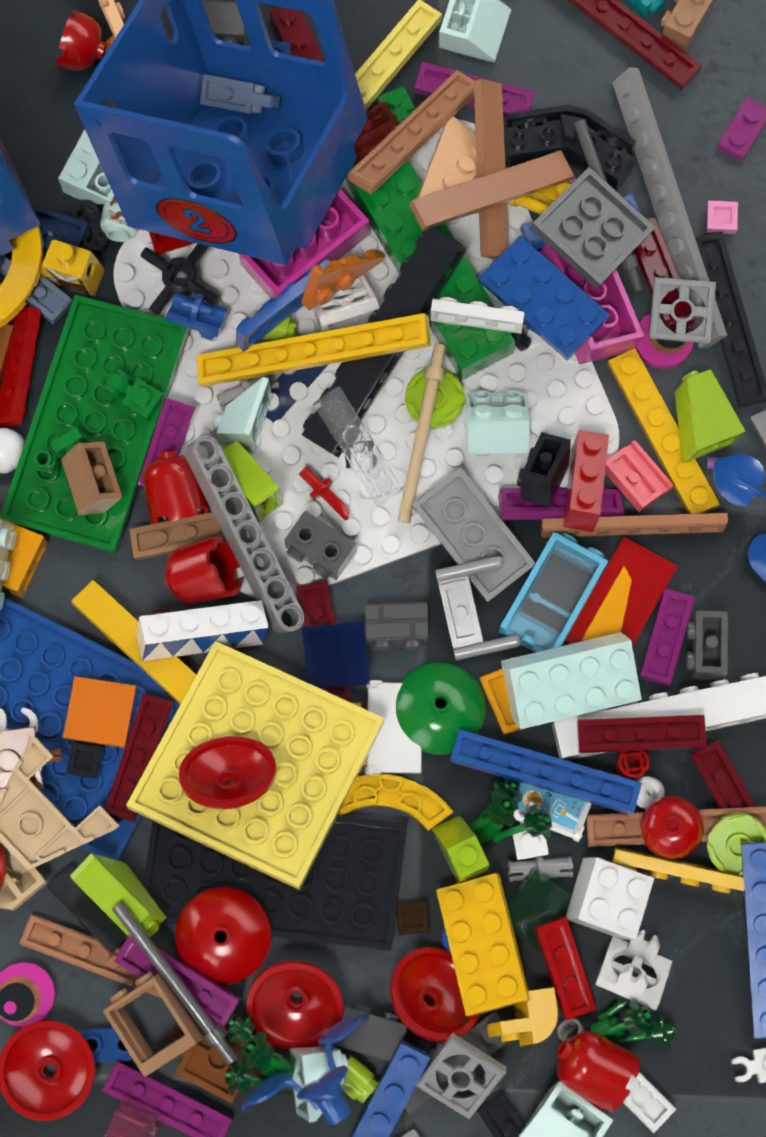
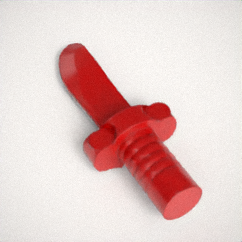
M305 467L299 473V476L313 489L309 496L313 500L321 496L342 519L348 520L349 510L347 506L329 489L333 482L329 478L321 481L308 467Z

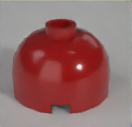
M72 10V18L68 17L59 45V49H62L63 53L61 58H56V66L67 70L82 71L90 68L96 58L102 60L106 42L102 41V30L93 18Z
M672 795L660 797L649 804L642 815L640 829L642 839L651 852L658 857L674 860L684 858L696 850L702 840L704 824L702 815L693 803L686 798Z

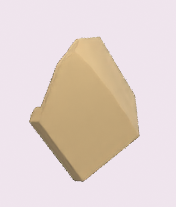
M3 845L7 859V870L4 883L0 889V908L15 911L44 887L47 882L38 866L27 870Z

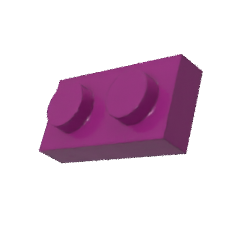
M746 97L718 143L717 149L743 163L766 124V107Z

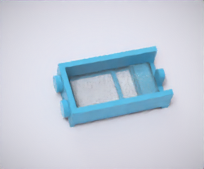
M553 532L503 620L499 633L506 637L519 635L521 645L535 653L561 647L606 569L608 560L604 559V554L592 547L585 549L578 545V541L567 533L562 532L559 535Z

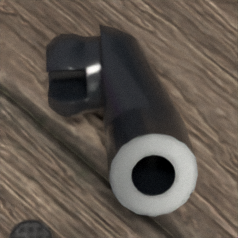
M524 322L521 334L511 332L515 340V347L519 351L527 350L532 344L531 338L526 336L529 327Z

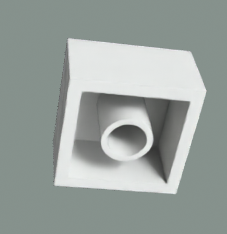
M597 857L583 858L566 913L567 920L620 939L636 940L654 878Z

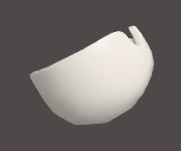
M0 428V473L3 474L12 472L17 468L25 444L22 435L10 428Z

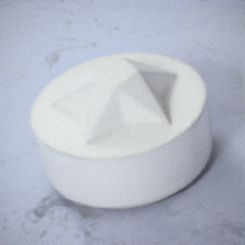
M647 776L636 780L642 783L636 804L639 807L647 809L650 803L660 797H664V787L657 778Z

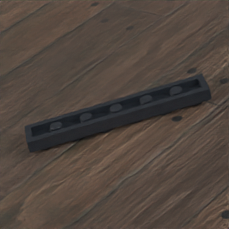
M718 232L696 237L695 239L709 282H716L715 300L727 336L721 339L720 343L738 406L741 408L766 402V381L723 233Z

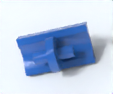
M176 293L171 307L166 314V321L198 331L202 338L213 340L214 337H218L227 315V309L204 302L205 296L202 294H198L196 299Z

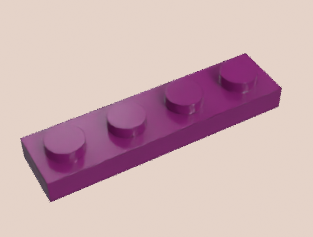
M422 62L414 86V93L429 97L455 70ZM463 73L464 75L468 76L469 78H471V79H473V80H475V81L478 80V79H485V78H481V77H477V76H474V75H470V74ZM500 83L502 84L503 117L508 118V114L530 111L534 99V91ZM474 97L465 107L475 109Z
M500 488L498 501L501 519L542 520L564 518L567 489H558L551 506L547 507L521 500V488ZM603 489L600 517L623 516L624 508L620 490Z
M128 936L114 962L140 978L150 971L154 976L159 974L134 938ZM158 948L211 1021L216 1025L218 1024L222 1029L225 1028L241 999Z
M118 1061L102 1090L112 1097L192 1137H225L233 1119L148 1076L144 1077L142 1073Z

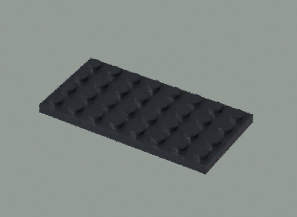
M337 815L300 890L153 821L143 886L167 917L162 923L177 925L182 910L195 896L212 888L230 887L248 893L261 904L269 918L271 937L391 952L407 824Z

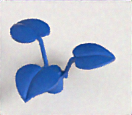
M736 454L715 460L713 467L714 482L719 494L728 503L743 507L752 502L754 494L766 498V492L758 489L764 482L765 473L762 464L756 458L746 454ZM766 533L757 535L749 544L747 558L752 570L766 583Z
M365 1013L342 1020L321 1036L318 1043L320 1046L324 1045L330 1070L321 1075L319 1079L308 1083L302 1088L289 1078L291 1076L289 1071L274 1074L263 1080L251 1091L241 1107L242 1111L245 1112L247 1107L269 1099L282 1087H292L298 1092L297 1098L299 1100L306 1099L314 1110L319 1109L329 1125L337 1124L345 1119L352 1110L342 1096L344 1090L340 1083L345 1077L348 1068L345 1065L335 1066L332 1047L336 1042L343 1040L353 1032L363 1020H369L368 1014Z

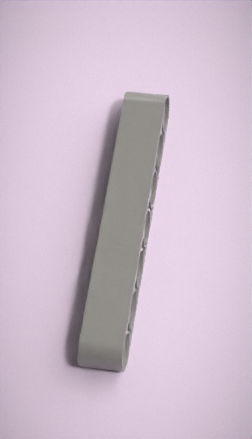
M205 435L197 438L187 446L185 451L186 460L257 601L262 600L266 619L273 631L280 634L298 630L304 622L303 611L219 443L211 436ZM198 445H203L208 450L207 459H203L198 455ZM212 472L219 474L222 478L221 487H217L212 483ZM227 500L235 504V515H231L226 511L225 502ZM241 528L249 532L250 540L248 543L240 539L239 531ZM255 556H259L263 560L264 568L262 571L254 567L253 559ZM269 583L277 588L278 594L276 599L268 595L267 587ZM283 611L288 612L292 620L289 627L284 625L281 620Z

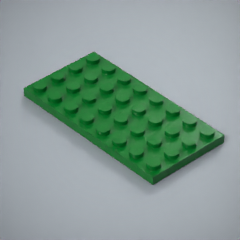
M74 295L0 515L1 519L28 530L117 554L139 486L137 484L163 400L150 420L147 421L121 404L125 396L120 395L117 399L108 394L103 389L106 385L104 381L110 372H114L118 368L132 378L129 382L131 386L139 378L162 392L167 398L189 328L168 322L166 318ZM78 427L87 434L90 442L104 441L122 498L105 513L79 515L61 461L63 457L59 458L60 465L54 473L44 474L33 465L35 452L41 448L52 446L50 442Z

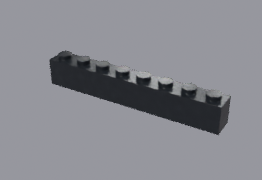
M430 225L427 232H422L418 237L415 245L416 250L411 258H406L399 270L400 276L395 284L392 283L388 286L383 296L384 302L379 310L376 309L372 312L367 324L423 313L427 315L431 310L432 299L439 297L467 251L462 243ZM405 351L342 362L336 370V379L332 386L326 388L319 399L320 405L316 412L310 414L303 424L304 431L301 435L339 458Z

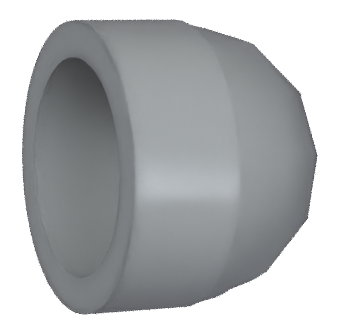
M572 1018L564 1020L559 1025L557 1034L562 1042L564 1040L569 1041L574 1035L585 1031V1029L577 1019Z

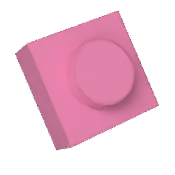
M708 200L706 233L722 232L723 234H736L738 202Z

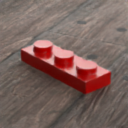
M560 917L535 926L534 930L563 1019L570 1020L596 1010L567 917Z

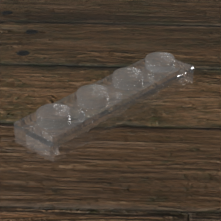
M336 387L313 403V406L377 506H381L404 490L340 387Z

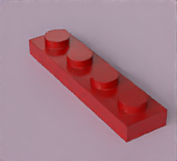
M32 306L22 309L12 321L14 330L0 390V426L3 428L22 424L26 413L25 402L27 391L31 384L30 373L36 354L35 344L40 330L41 310Z

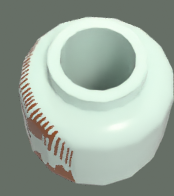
M116 198L112 202H105L100 226L102 231L106 233V236L117 242H126L136 236L139 229L127 225Z

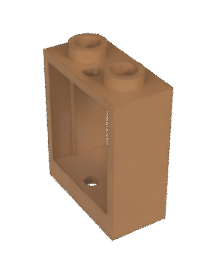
M151 971L135 981L137 988L130 993L124 988L110 997L109 1000L112 1004L103 1010V1013L144 1077L203 1039L204 1035L202 1029L160 973L154 976ZM152 987L156 988L184 1032L183 1036L155 1054L124 1007Z

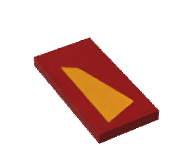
M623 537L564 643L569 645L621 632L631 640L633 647L678 566L632 540Z

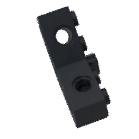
M562 105L508 114L507 128H504L505 168L561 150L567 162L583 173L589 166L574 123L585 119L607 183L617 192L632 172L636 141L586 108ZM526 119H533V121L526 122Z

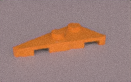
M370 250L365 252L363 255L365 258L360 259L355 254L338 261H330L324 270L319 265H315L311 269L301 303L308 310H311L318 304H326L333 294L339 290H347L357 278L383 262L385 256L378 250Z

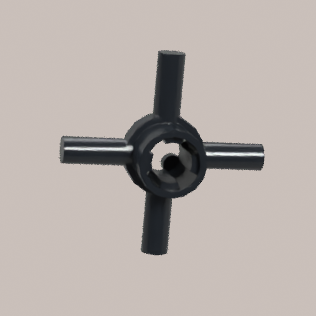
M197 243L186 259L176 257L169 262L148 247L143 249L140 257L162 271V281L165 286L149 307L152 313L158 316L176 293L189 296L192 293L196 295L202 294L205 296L204 300L212 305L217 304L220 296L198 282V272L195 267L210 246ZM179 272H183L188 276L186 281L182 277L177 278L176 282L173 279Z

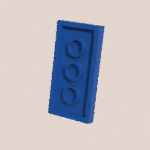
M519 236L478 277V282L505 306H512L517 308L518 311L524 312L523 322L566 361L610 317L609 313L522 236Z

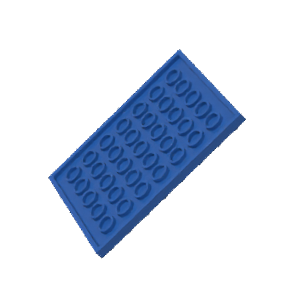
M4 598V604L0 611V708L4 710L7 716L6 729L29 727V718L21 712L23 707L28 708L36 714L38 719V730L36 733L41 743L48 750L61 748L62 753L54 756L62 755V762L47 763L43 767L42 774L45 788L41 791L77 827L99 805L105 809L125 749L63 738L74 677L128 684L137 687L129 734L143 693L174 703L165 732L180 704L135 662ZM72 742L104 748L98 780L66 774ZM138 814L135 823L113 817L120 825L117 829L79 847L93 854L120 861L143 815Z

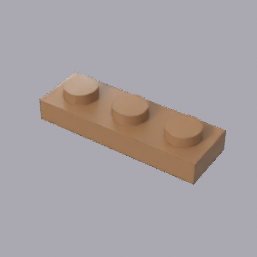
M213 512L130 529L133 557L136 560L171 554L172 551L181 546L222 535V539L225 541L224 534Z

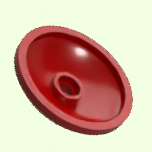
M239 736L215 738L198 745L185 756L179 768L180 786L185 795L199 805L213 809L239 808L256 801L271 788L276 778V761L272 752L256 740Z
M230 887L212 888L195 896L182 910L175 930L176 948L183 964L214 983H236L252 975L266 959L271 945L269 918L261 904L248 893ZM219 930L224 931L227 935L224 943L218 942L215 938Z
M433 947L419 948L405 955L395 966L390 979L391 1001L400 1020L412 1032L431 1041L445 1042L451 1033L461 1037L474 1026L479 1014L470 1017L466 1016L450 952ZM424 999L430 1002V1006L425 1003Z
M284 961L266 968L253 981L247 997V1014L251 1016L250 1021L255 1024L254 1030L256 1033L264 1032L267 1034L266 1041L283 1050L320 1046L318 1041L321 1036L342 1020L344 1011L342 992L334 978L319 966L304 961ZM300 993L302 997L295 998L292 996V994Z
M40 1021L21 1028L8 1040L0 1055V1090L5 1100L15 1111L34 1120H55L71 1114L86 1100L94 1084L96 1068L92 1049L87 1040L77 1030L61 1022ZM50 1064L56 1069L52 1077H48L45 1073L46 1067Z

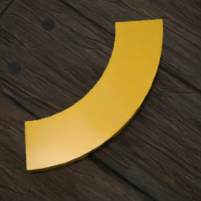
M39 226L13 238L11 242L14 250H12L10 268L0 285V328L11 321L27 304L25 301L30 296L33 288L38 285L42 273L44 247Z
M379 774L357 776L338 816H345L350 812L365 807H390L409 814L429 832L452 815L453 811L444 800L427 787L401 776Z

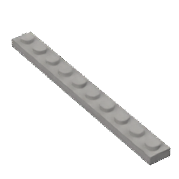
M630 67L615 79L612 84L629 136L636 141L634 151L663 239L680 279L709 281L639 68ZM689 290V300L693 302L694 306L705 307L701 296L694 290ZM715 299L711 343H698L699 348H709L727 336ZM695 316L696 319L692 325L693 330L698 328L704 317Z

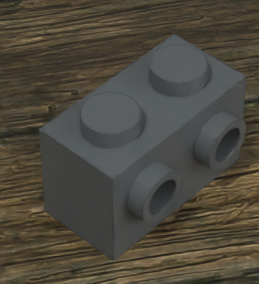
M307 511L303 512L284 539L285 547L288 549L286 553L300 563L303 560L313 565L312 570L324 579L331 577L335 581L357 552L356 543Z
M696 611L692 621H687L686 635L688 640H692V651H687L686 669L692 670L691 679L723 680L728 673V612Z

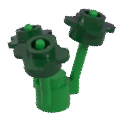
M499 778L498 781L493 783L494 788L490 794L491 801L486 805V809L480 813V816L470 823V829L480 843H487L491 839L498 843L506 837L526 830L532 837L543 835L545 839L551 837V817L543 808L538 809L536 805L530 806V812L524 816V824L504 831L501 830L503 824L511 826L515 823L514 812L518 809L517 803L523 800L519 794L520 789L509 779Z
M616 993L614 995L619 1002L609 1010L597 1015L599 1021L591 1024L592 1032L603 1036L617 1045L654 1037L656 1046L666 1045L668 1049L671 1048L669 1040L675 1039L674 1032L676 1028L672 1026L671 1020L665 1021L662 1014H659V1019L653 1020L652 1014L647 1007H641V1004L636 1000H630ZM624 1008V1022L620 1023L617 1017L611 1018L615 1013ZM624 1029H628L632 1033L631 1035L622 1036L624 1035Z
M245 1013L241 1016L236 1015L229 1021L226 1027L228 1032L225 1037L226 1041L241 1045L248 1040L241 1049V1055L245 1057L246 1063L244 1058L239 1057L238 1061L235 1064L229 1065L226 1070L225 1083L229 1085V1095H234L236 1090L245 1092L249 1088L250 1083L259 1084L268 1077L280 1072L289 1071L291 1073L289 1078L292 1079L295 1070L292 1063L284 1060L283 1056L274 1052L273 1046L266 1041L267 1034L264 1032H258L256 1036L251 1034L255 1024L250 1021L251 1016ZM255 1067L260 1068L263 1078L252 1076V1069Z

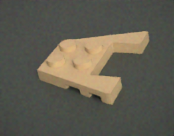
M35 735L29 740L9 780L0 793V842L27 870L86 844L120 826L99 805L75 827L31 781V778L54 755Z

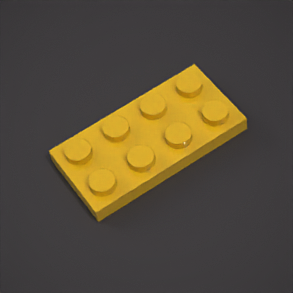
M494 873L436 890L466 1016L470 1017L531 1000L500 875Z

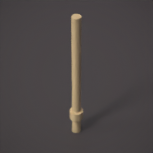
M434 344L430 366L426 367L424 379L427 382L398 516V522L409 524L413 509L411 505L415 500L438 384L442 383L444 375L442 365L446 346L443 344Z

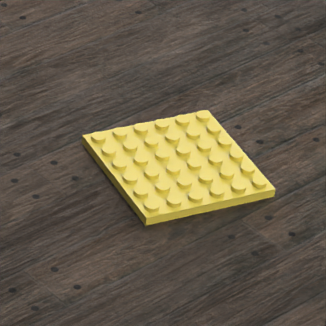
M215 641L126 806L140 815L300 890L385 719ZM227 736L246 737L262 743L272 752L277 770L275 781L262 797L248 805L234 809L205 807L189 799L180 786L179 768L183 759L191 750L206 741Z

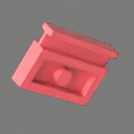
M636 440L606 459V475L639 513L658 500L663 494L669 492L674 486Z

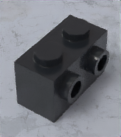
M541 432L535 446L530 449L525 467L521 468L518 475L517 486L521 487V500L547 507L551 506L570 465L571 439Z

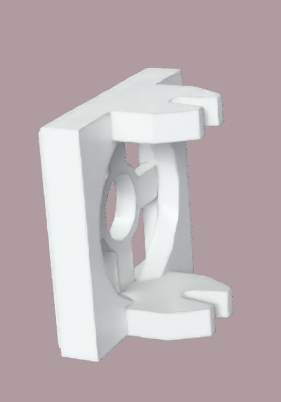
M363 274L347 290H339L333 294L326 304H318L313 310L321 332L329 331L328 325L367 312L372 314L374 310L379 309V304ZM348 295V296L345 297V298L336 299V298L339 297V296ZM364 295V299L350 303L354 298ZM332 305L341 306V307H338V308H335V309H331V310H328V311L322 309V308L329 307V306H332Z
M641 930L638 932L636 940H630V942L613 936L595 985L630 1000H636L639 1004L656 1010L662 997L672 961L657 955L660 944L656 935L650 941H645V931ZM621 955L633 959L631 964L626 965L613 960ZM642 963L654 969L657 979L646 975V972L641 968ZM633 971L636 972L639 976L633 977Z

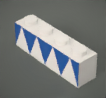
M260 600L140 616L136 636L142 661L209 652L215 641L232 649L263 645L269 627L263 603Z

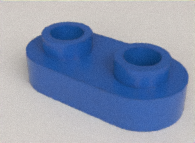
M90 1029L81 1034L87 1042L92 1039L98 1042V1048L93 1052L95 1062H126L133 1060L128 1051L120 1049L119 1043L121 1040L114 1029Z

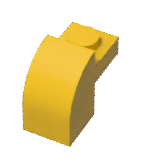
M554 988L529 991L531 1000L513 1005L516 1020L487 1025L489 1038L501 1036V1042L519 1040L520 1046L536 1044L545 1040L553 1032L557 1023L558 1009Z

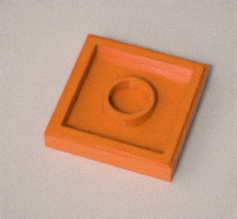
M75 676L63 738L125 749L137 687Z

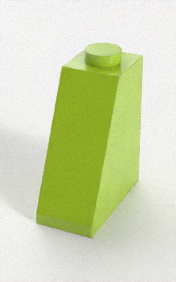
M711 369L699 373L698 370L688 373L682 378L683 383L674 391L681 452L685 463L732 445L746 432Z
M237 440L231 445L226 443L221 446L258 522L283 505L278 485Z
M460 815L432 828L457 884L473 880L488 872L489 862L479 841Z
M91 853L70 875L73 881L127 936L132 937L112 910L120 902L125 904L149 937L158 931L159 925L167 918L125 862Z

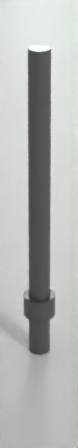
M585 119L575 122L574 126L588 166L607 182ZM631 254L621 264L622 271L627 273L633 293L645 289L637 268L640 265L636 254Z
M123 902L117 904L112 908L113 912L205 1033L203 1038L210 1047L214 1046L228 1065L233 1064L239 1057L224 1038L226 1036L224 1031L218 1024L214 1025Z

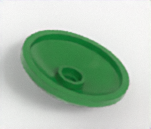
M428 663L412 670L400 682L403 684L396 698L397 720L403 732L409 739L421 747L422 752L433 755L451 754L459 729L477 735L481 731L486 715L485 697L478 682L464 669L449 663ZM443 699L446 702V707L442 709L437 708L435 701Z

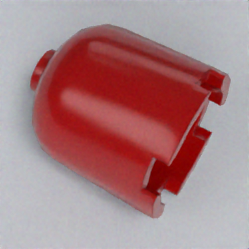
M176 450L159 453V460L151 462L145 468L143 482L150 524L160 523L159 517L161 516L163 521H174L198 516V509H201V514L211 512L210 506L186 460V456H177Z
M222 535L187 544L171 552L166 561L164 581L178 600L184 603H200L235 596L240 592L242 580L237 581L236 569L240 565L228 542L222 539Z
M582 1031L574 1035L569 1041L564 1040L556 1054L559 1058L557 1074L561 1083L604 1112L606 1109L613 1112L624 1102L630 1093L626 1086L631 1075L637 1078L639 1074L640 1059L637 1055L592 1031Z

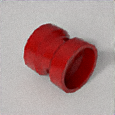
M622 751L616 761V772L620 777L636 781L646 773L649 767V757L645 751Z

